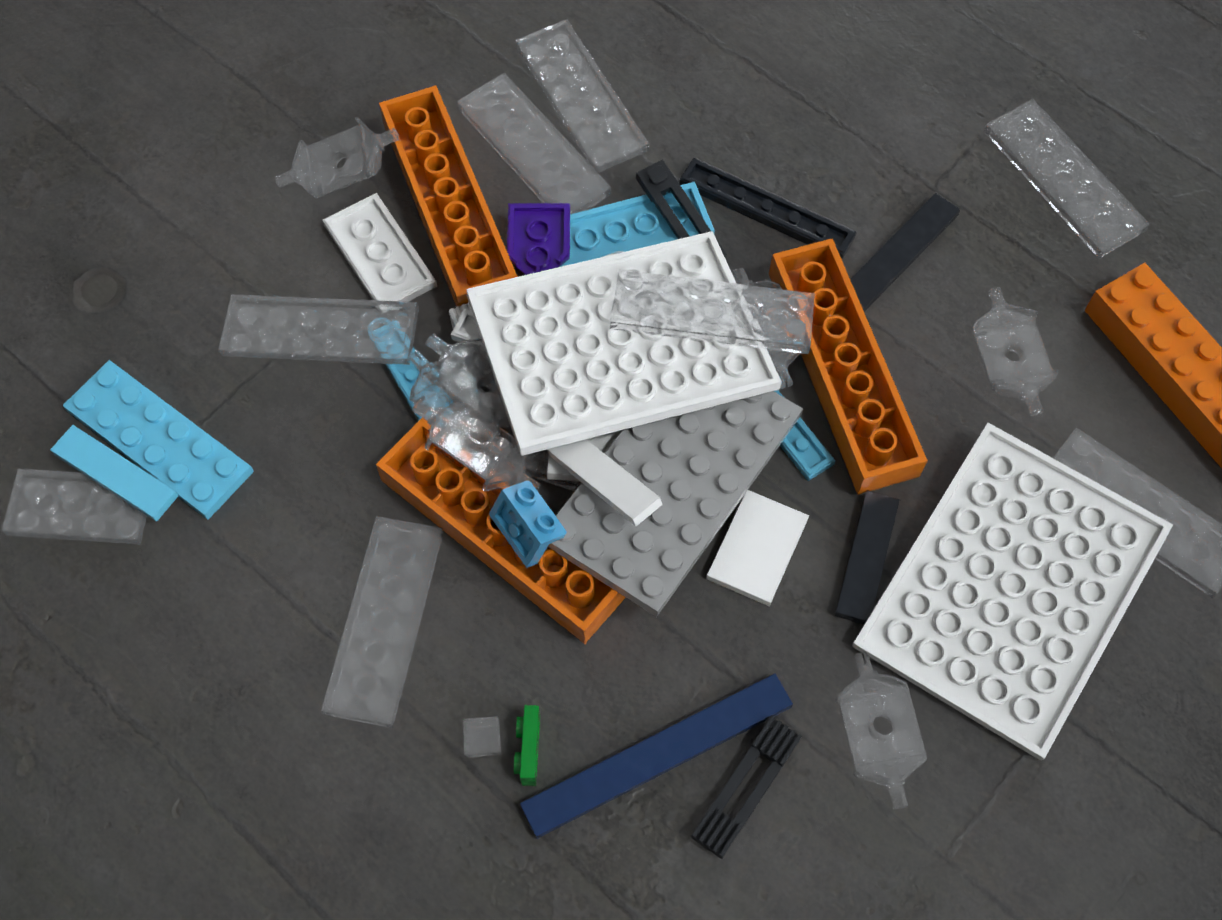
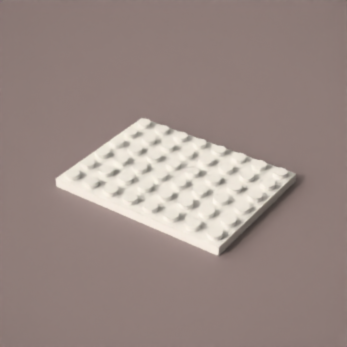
M713 231L466 289L467 298L521 456L779 390L781 386V379Z
M987 423L852 647L1042 761L1049 752L1173 524L994 425Z

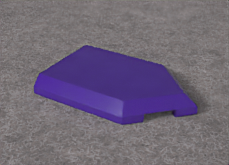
M508 203L507 253L511 262L525 275L558 268L570 259V203Z

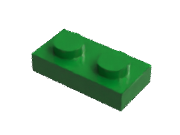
M524 705V716H517L516 738H522V752H515L514 774H520L522 786H536L540 709L536 705Z

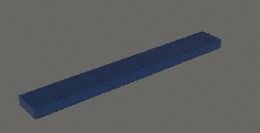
M775 673L520 803L521 808L536 839L765 722L771 716H776L792 708L793 703Z

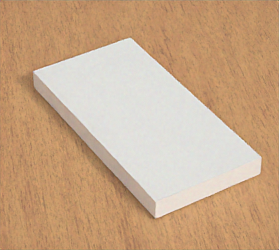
M377 193L323 219L325 228L382 315L437 287L435 278Z

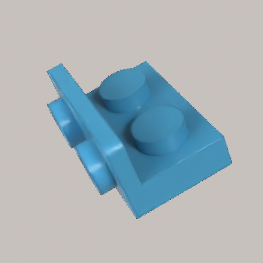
M528 480L502 489L489 513V516L526 568L538 564L548 545L564 538L567 533L539 492Z

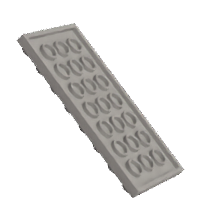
M771 391L624 429L605 454L657 494L663 505L638 526H634L581 483L556 515L567 531L565 537L550 543L548 547L657 617L802 415L803 408Z

